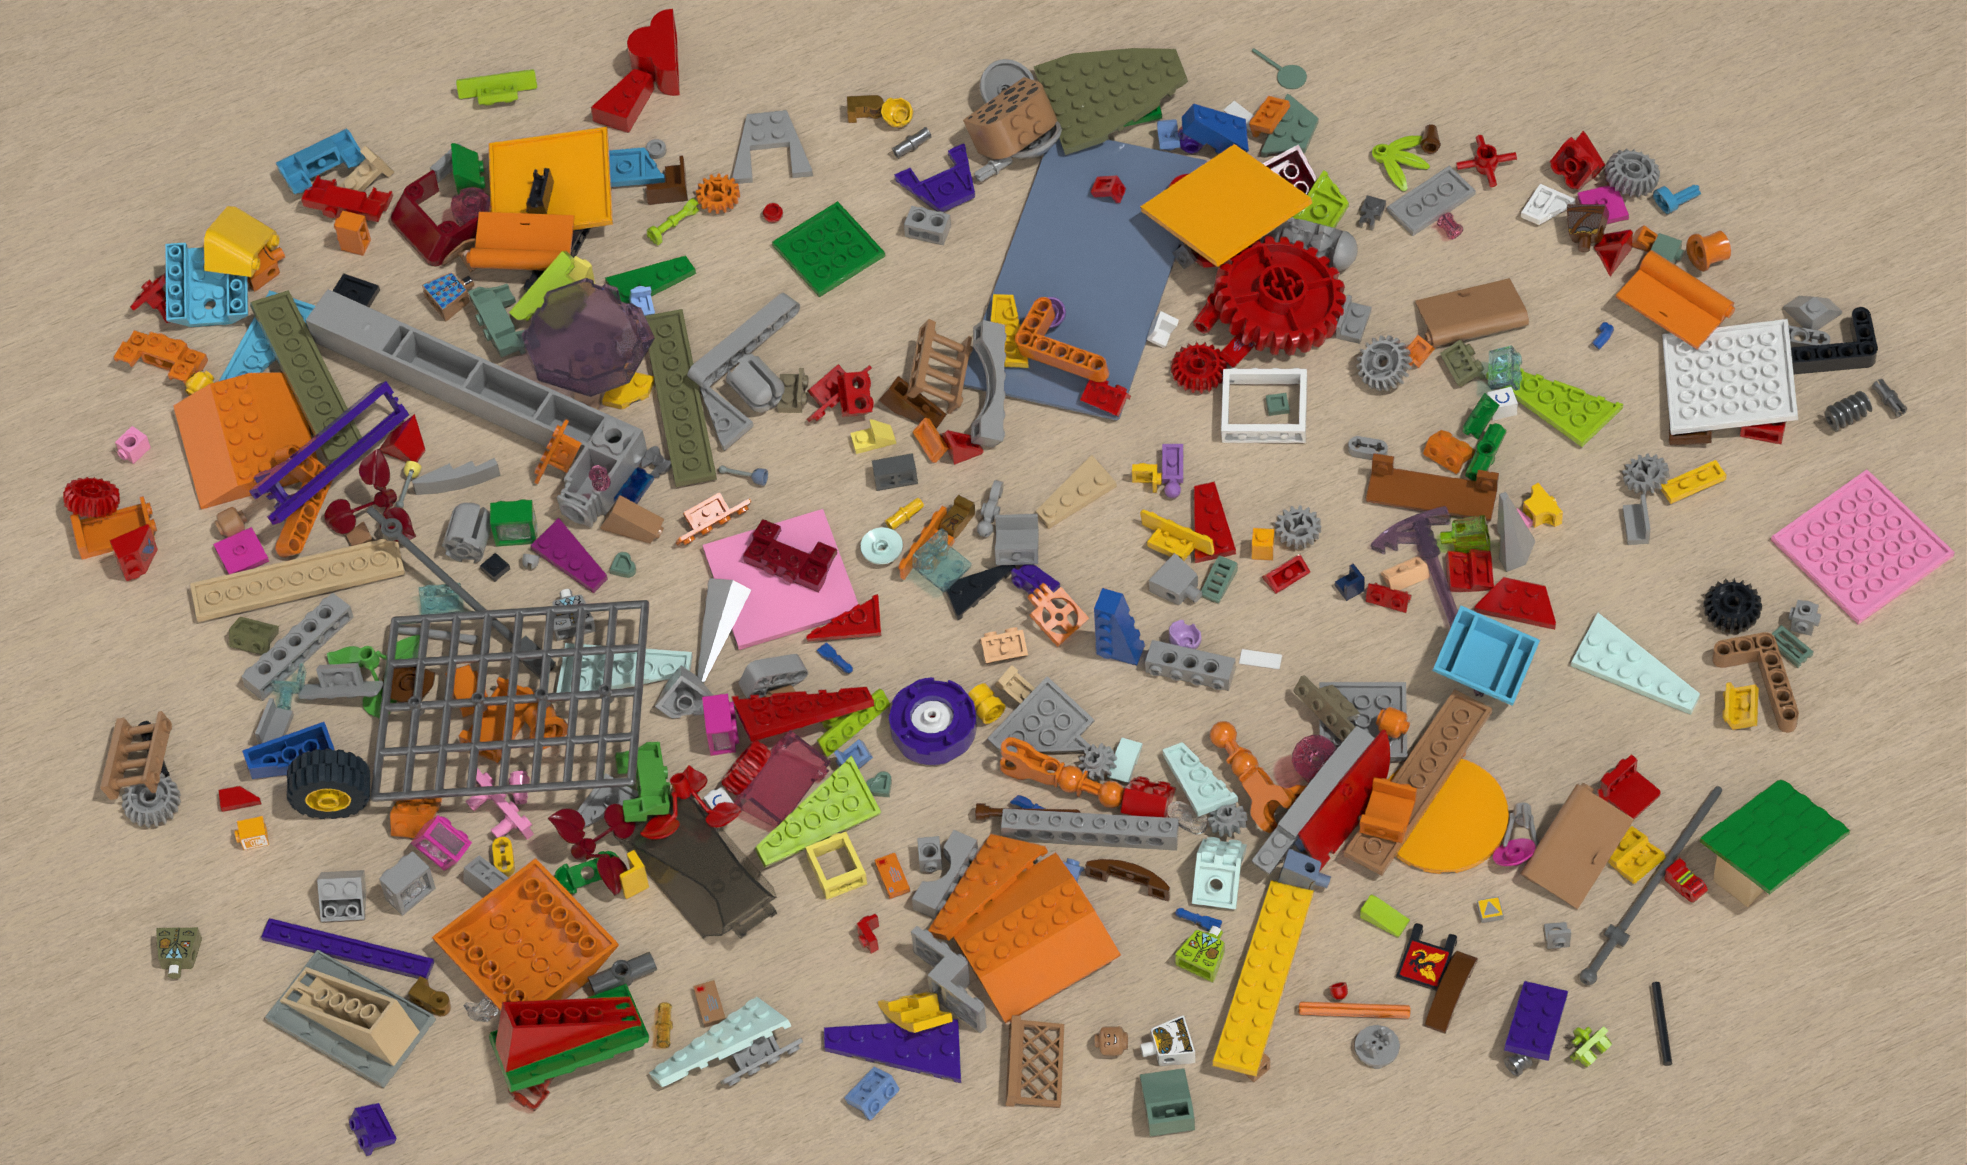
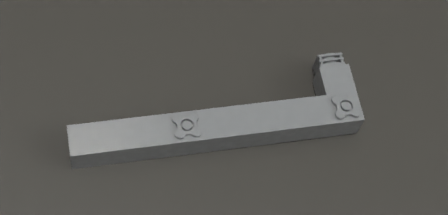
M327 289L306 319L310 334L315 343L547 447L551 438L555 439L552 435L557 425L562 426L565 419L568 420V425L563 434L574 438L582 444L574 458L576 461L564 477L565 489L561 490V495L557 496L561 514L576 523L592 528L593 522L597 521V516L599 517L601 514L606 515L648 451L642 429Z

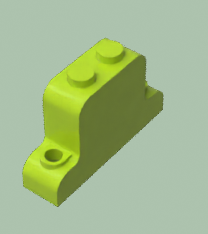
M562 251L509 313L518 320L525 319L526 321L530 320L535 314L551 329H568L574 322V319H572L577 312L579 314L582 313L588 306L586 304L588 300L587 291L569 276L575 268L574 258L567 251Z

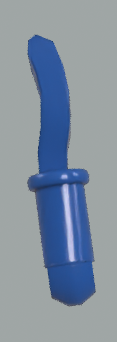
M827 642L817 649V652L827 661L832 660L843 672L850 674L853 671L852 665L848 664L840 655H837L836 650Z
M1017 795L1010 801L1011 804L1022 808L1046 809L1037 803L1034 805L1030 799L1021 795Z
M1178 908L1175 912L1177 917L1194 922V924L1198 923L1206 931H1209L1212 926L1220 928V925H1222L1221 920L1209 916H1200L1198 913L1195 914L1184 910V908Z

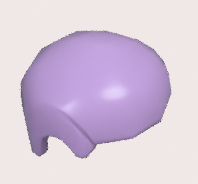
M1178 620L1169 627L1170 644L1195 650L1201 644V632L1196 628L1195 624L1186 625L1184 620Z

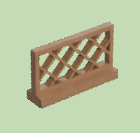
M1012 1015L1009 1024L1005 1106L1014 1107L1015 1104L1061 1107L1064 1024L1021 1020V1016ZM1024 1027L1033 1028L1038 1034L1029 1039L1024 1033ZM1049 1030L1059 1031V1037L1052 1041L1045 1033ZM1039 1037H1042L1049 1044L1042 1050L1033 1043ZM1028 1046L1037 1053L1031 1059H1028L1023 1053V1050ZM1050 1048L1058 1054V1057L1052 1062L1044 1054ZM1039 1057L1047 1063V1066L1042 1070H1039L1032 1063ZM1027 1066L1036 1073L1029 1080L1022 1074V1070ZM1050 1068L1057 1074V1077L1051 1082L1043 1074ZM1038 1077L1046 1084L1040 1091L1032 1084ZM1026 1086L1035 1093L1031 1098L1021 1097V1090ZM1050 1088L1056 1094V1100H1047L1042 1094Z

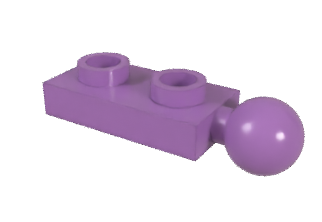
M1162 444V484H1166L1164 492L1167 497L1176 498L1181 493V487L1178 483H1183V444Z

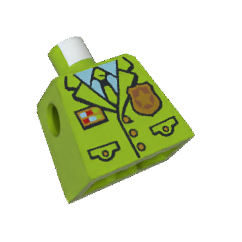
M1212 926L1208 933L1196 930L1175 954L1176 966L1214 982L1225 953V943L1220 940L1223 931L1216 926Z

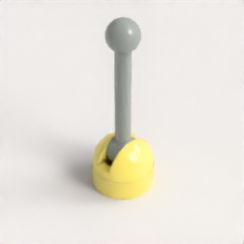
M413 461L405 463L404 474L407 479L400 499L396 502V507H404L403 501L411 479L416 478L420 474L422 468L420 464Z

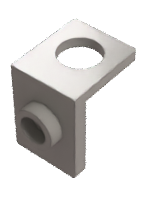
M1566 922L1544 924L1547 949L1570 947L1571 929H1567Z

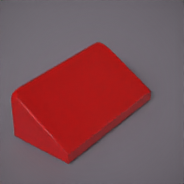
M1298 554L1266 573L1262 578L1276 594L1311 571L1301 554Z

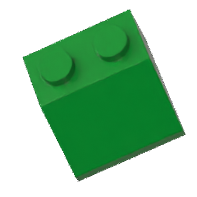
M451 143L453 176L458 198L483 197L482 188H486L485 177L481 176V173L485 172L483 160L479 161L477 152L459 144Z

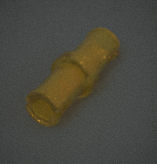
M667 1002L659 1003L658 1020L655 1022V1028L657 1029L656 1046L659 1048H668L671 1045L670 1033L673 1029V1022L671 1021L672 1005Z

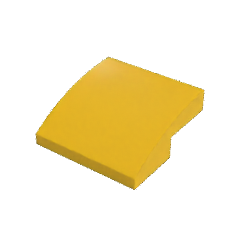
M1631 826L1608 863L1623 877L1636 884L1666 857L1662 850L1648 841V836Z

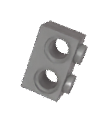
M911 206L904 223L905 237L943 246L951 228L950 214Z

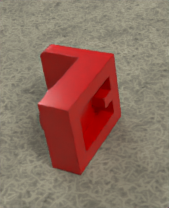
M1117 175L1100 176L1096 178L1091 194L1094 198L1112 197L1115 203H1121L1126 187Z

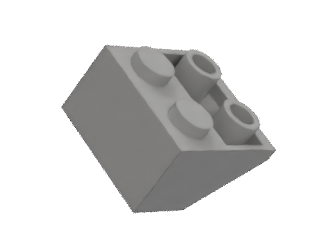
M365 870L321 872L317 879L321 922L365 920Z

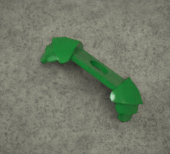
M600 851L598 853L608 854L610 858L614 856L618 857L617 854L612 851ZM599 858L569 867L566 863L556 870L554 877L570 894L577 893V888L602 880L597 869V860ZM584 867H591L594 870V876L591 879H584L582 877L581 870Z

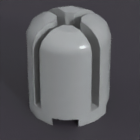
M750 353L738 360L740 364L733 372L728 371L726 382L753 411L763 413L775 407L784 394V383L759 356H754Z
M461 503L453 509L442 547L446 549L448 557L462 562V559L474 560V563L481 561L491 531L490 511L484 507L480 508V505L475 503Z

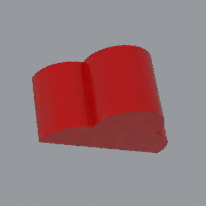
M665 9L654 15L650 26L634 30L627 39L631 70L637 69L652 74L653 82H656L657 88L662 93L678 96L680 95L677 30L673 9Z

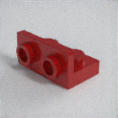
M1089 379L1080 400L1119 417L1126 400L1131 398V395L1126 393L1128 389L1117 384L1115 387L1108 385L1109 381L1107 380L1096 382Z

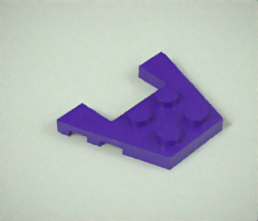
M964 143L948 150V156L954 163V167L920 182L911 168L894 174L897 183L937 212H945L975 198V190Z

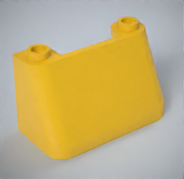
M227 206L205 233L204 271L252 277L256 270L260 268L258 253L264 246H267L268 250H274L279 245L280 237L275 230L241 209Z

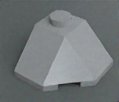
M1798 296L1783 306V309L1803 328L1819 330L1842 314V311L1829 298Z
M681 665L668 680L655 707L672 719L694 714V716L703 715L702 697L713 696V694L699 677Z

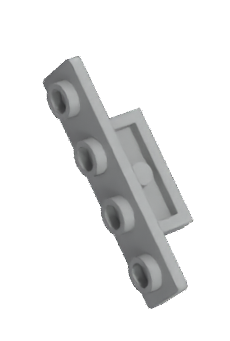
M358 663L319 665L316 671L320 684L304 685L298 696L299 699L308 700L317 698L334 699L336 697L353 698L356 696L373 697L383 687V681L364 682Z
M773 1035L766 1039L763 1036L753 1040L751 1046L732 1054L739 1071L721 1080V1084L728 1083L731 1086L741 1081L739 1076L747 1072L750 1076L761 1070L759 1065L765 1062L771 1065L780 1060V1054L787 1051L789 1055L799 1050V1044L803 1042L802 1038L781 1049Z

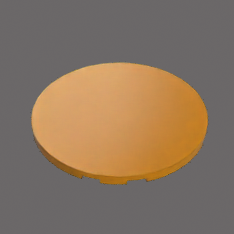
M1461 758L1396 857L1409 866L1412 865L1423 869L1424 872L1436 874L1466 871L1486 861L1500 846L1508 827V804L1501 786L1485 769ZM1400 769L1393 773L1388 780L1392 782Z

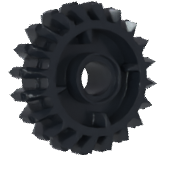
M1725 578L1723 584L1717 581L1715 586L1709 588L1703 603L1705 616H1708V621L1714 622L1715 628L1721 626L1722 632L1725 629H1729L1731 634L1735 629L1741 633L1742 628L1748 630L1750 625L1754 626L1757 620H1759L1762 611L1761 596L1758 595L1757 589H1752L1751 583L1744 585V580L1738 583L1735 578L1732 582Z

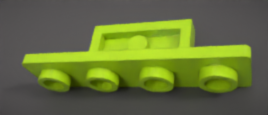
M530 69L457 79L456 85L459 99L478 97L479 105L484 104L488 106L496 102L510 103L518 100V91L536 89L537 81L535 70Z
M879 688L872 694L874 699L873 707L821 722L828 731L818 738L817 742L825 756L829 757L890 706V702L882 689Z

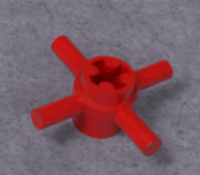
M1483 135L1476 136L1478 149L1474 159L1456 162V169L1476 167L1480 174L1487 176L1489 186L1495 187L1497 186L1494 172L1498 163L1517 160L1516 152L1497 155L1496 148L1485 144Z

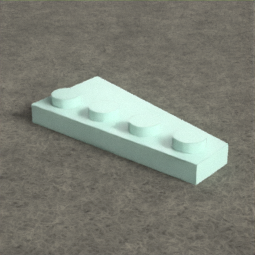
M1183 742L1162 749L1165 760L1198 817L1218 810L1224 805L1238 802V796L1234 792L1231 793L1226 788V784L1218 780L1212 771L1200 762V759Z

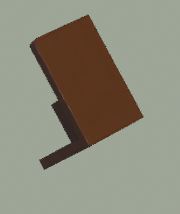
M683 155L679 156L680 165L665 166L666 182L646 184L648 205L688 201Z

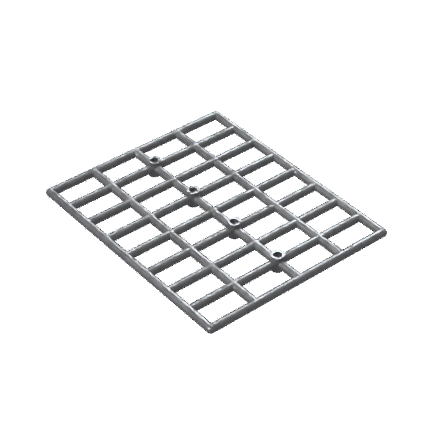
M635 600L392 617L370 796L371 801L383 802L634 786L637 771L649 601ZM641 609L638 644L615 645L618 610ZM609 611L606 646L583 647L586 612ZM578 613L575 648L552 649L555 614ZM546 615L543 650L520 651L524 616ZM515 617L512 652L489 653L492 619ZM484 619L480 654L458 655L461 621ZM452 621L449 656L426 657L430 623ZM421 623L418 658L395 659L399 625ZM637 652L634 688L611 689L614 654ZM605 654L603 684L600 685L598 690L580 691L582 656ZM574 656L571 692L548 693L551 658ZM542 659L540 688L535 691V694L516 695L519 660ZM511 661L507 696L485 697L488 662ZM479 663L476 692L471 698L453 699L456 665ZM448 665L444 700L421 701L425 666ZM416 667L413 696L408 702L390 703L394 668ZM634 696L631 732L608 734L610 703L618 697ZM602 699L599 734L576 736L579 700ZM570 701L567 736L544 738L546 708L550 706L551 702ZM538 703L535 738L512 740L515 704ZM506 705L503 740L480 742L483 712L487 710L488 706ZM475 707L471 743L448 744L452 708ZM443 709L439 745L417 746L420 716L425 710ZM412 711L408 746L385 748L389 712ZM630 741L627 778L604 779L607 743ZM598 743L595 780L572 781L575 745ZM566 745L563 782L540 783L543 747ZM534 747L531 784L507 785L511 749ZM502 749L499 786L475 787L479 751ZM470 751L467 788L444 789L447 753ZM438 753L435 790L412 791L415 755ZM407 755L403 792L380 793L384 757Z

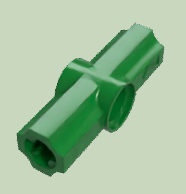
M1497 423L1490 424L1482 441L1477 444V451L1465 474L1471 481H1476L1478 470L1488 471L1495 462V455L1507 433V430L1502 425Z

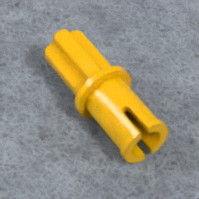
M916 498L904 508L899 507L895 514L885 520L888 528L895 530L902 523L910 521V517L924 507V503L920 498Z

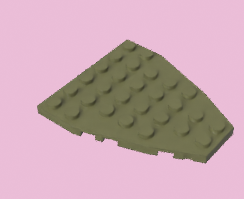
M1127 48L1073 53L1034 66L1038 82L1043 85L1057 121L1061 125L1062 132L1059 139L1065 155L1105 142L1109 139V134L1116 130L1118 132L1124 129L1123 125L1133 120L1136 122L1160 105L1161 99L1166 95L1170 97L1178 88L1188 82L1176 49Z

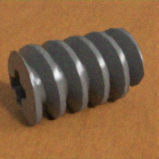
M1857 391L1854 395L1851 394L1848 398H1843L1840 402L1837 401L1833 405L1826 407L1825 416L1830 427L1837 432L1839 426L1845 428L1846 422L1851 425L1853 419L1859 421L1860 415L1865 418L1867 411L1872 412L1873 410L1867 395L1862 391Z

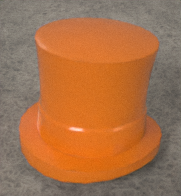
M1717 231L1703 237L1700 234H1693L1686 243V251L1690 261L1698 270L1703 272L1709 269L1710 264L1728 260L1731 256L1729 240L1722 231Z
M538 703L531 705L524 713V720L531 729L530 739L535 738ZM550 704L546 708L544 738L565 737L568 724L564 719L557 717L554 706Z

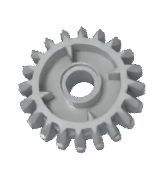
M1626 148L1624 151L1618 150L1617 153H1613L1609 160H1607L1604 175H1606V181L1610 183L1609 187H1615V192L1621 191L1622 195L1626 193L1629 194L1630 198L1632 195H1636L1639 198L1641 194L1646 196L1647 193H1652L1658 184L1660 171L1658 169L1659 165L1655 164V159L1649 158V154L1644 155L1642 151L1639 153L1635 149L1629 151Z
M1380 335L1379 341L1376 338H1372L1371 345L1368 342L1365 343L1367 349H1360L1363 356L1357 357V360L1361 363L1356 365L1357 369L1360 370L1358 375L1361 378L1363 377L1362 381L1372 389L1376 387L1378 391H1381L1382 388L1389 391L1390 385L1397 389V382L1404 384L1403 376L1409 377L1406 370H1412V367L1408 364L1412 362V358L1409 356L1411 354L1410 350L1406 349L1407 345L1404 342L1400 343L1398 338L1393 339L1390 335L1386 339L1383 335ZM1388 359L1387 365L1381 367V363Z
M163 773L160 774V782L158 783L156 793H151L145 784H138L124 788L125 794L122 795V807L125 810L126 817L130 818L133 824L137 822L140 827L144 824L148 828H150L151 824L158 827L159 822L166 824V819H173V813L178 812V806L181 805V794L177 784L169 776L165 778Z

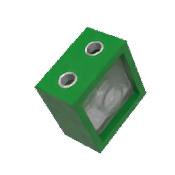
M520 499L518 501L490 503V525L496 547L532 544L538 538L537 519L532 500Z

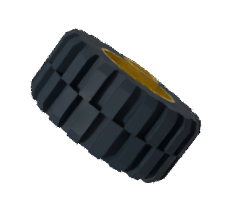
M316 749L313 752L308 751L303 753L302 756H297L288 766L287 801L294 810H297L302 815L307 814L308 817H318L324 820L325 818H346L351 814H357L360 810L362 811L370 800L369 766L360 756L356 757L352 752L347 753L340 749Z

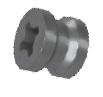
M1514 1053L1512 1056L1504 1059L1507 1069L1517 1077L1523 1074L1525 1068L1528 1069L1533 1065L1529 1056Z

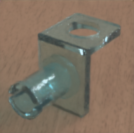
M303 663L299 664L296 682H271L274 691L280 692L277 708L285 709L286 707V710H291L293 694H299L305 685L306 669Z

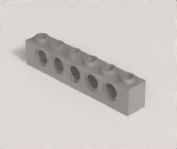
M334 593L324 598L313 611L306 614L305 618L298 625L293 626L285 637L279 639L274 647L261 655L252 667L245 670L242 675L245 687L262 701L265 700L354 618L351 607Z

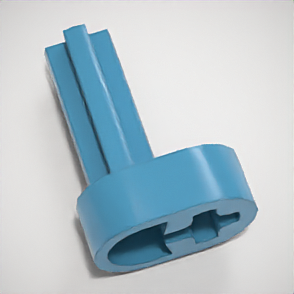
M1692 185L1674 195L1665 186L1653 192L1655 202L1666 214L1676 211L1679 205L1701 195L1698 185Z

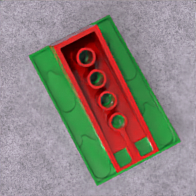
M627 984L585 999L502 1002L498 1030L490 1032L489 1040L509 1091L513 1092L544 1083L546 1079L571 1073L576 1068L611 1059L616 1054L640 1048L645 1043H648L649 1034Z

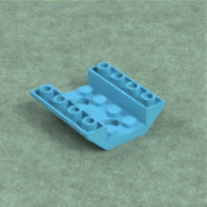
M186 242L165 244L166 320L168 322L189 327L228 325L248 316L247 276L204 271V247L188 248ZM214 301L216 305L213 309H206V303Z

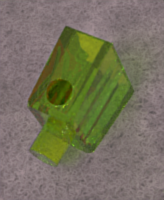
M1485 515L1453 520L1452 531L1440 532L1441 545L1453 544L1455 552L1469 553L1470 549L1490 551L1491 537Z

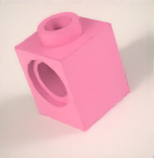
M133 426L115 442L119 457L123 460H129L133 464L151 448L147 436Z

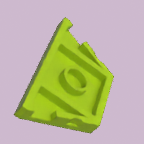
M1323 170L1308 193V196L1312 199V204L1294 215L1293 218L1335 228L1348 209L1349 202L1340 193L1337 185L1329 178L1328 173Z

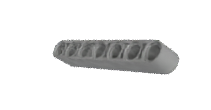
M785 293L779 294L694 363L688 371V378L704 389L710 387L738 364L740 358L750 354L794 318L800 310V304Z

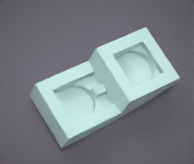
M1121 738L1115 753L1117 760L1113 761L1117 768H1111L1112 775L1107 777L1129 784L1143 743Z

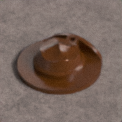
M416 667L394 668L391 700L404 703L408 702L413 696ZM425 669L422 698L431 690L435 680V672ZM384 672V674H383V676H382L383 684H384V675H385V672Z

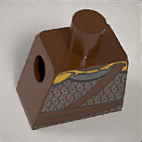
M1567 204L1569 236L1572 242L1578 243V251L1589 252L1591 243H1600L1602 241L1609 218V211L1605 204Z

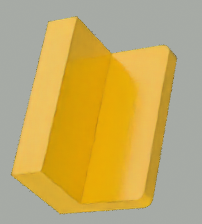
M635 850L627 853L630 870L619 875L626 899L649 888L645 866Z

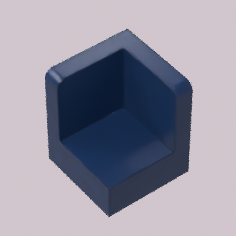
M1353 563L1349 565V574L1335 581V587L1344 599L1348 601L1364 592L1365 577Z

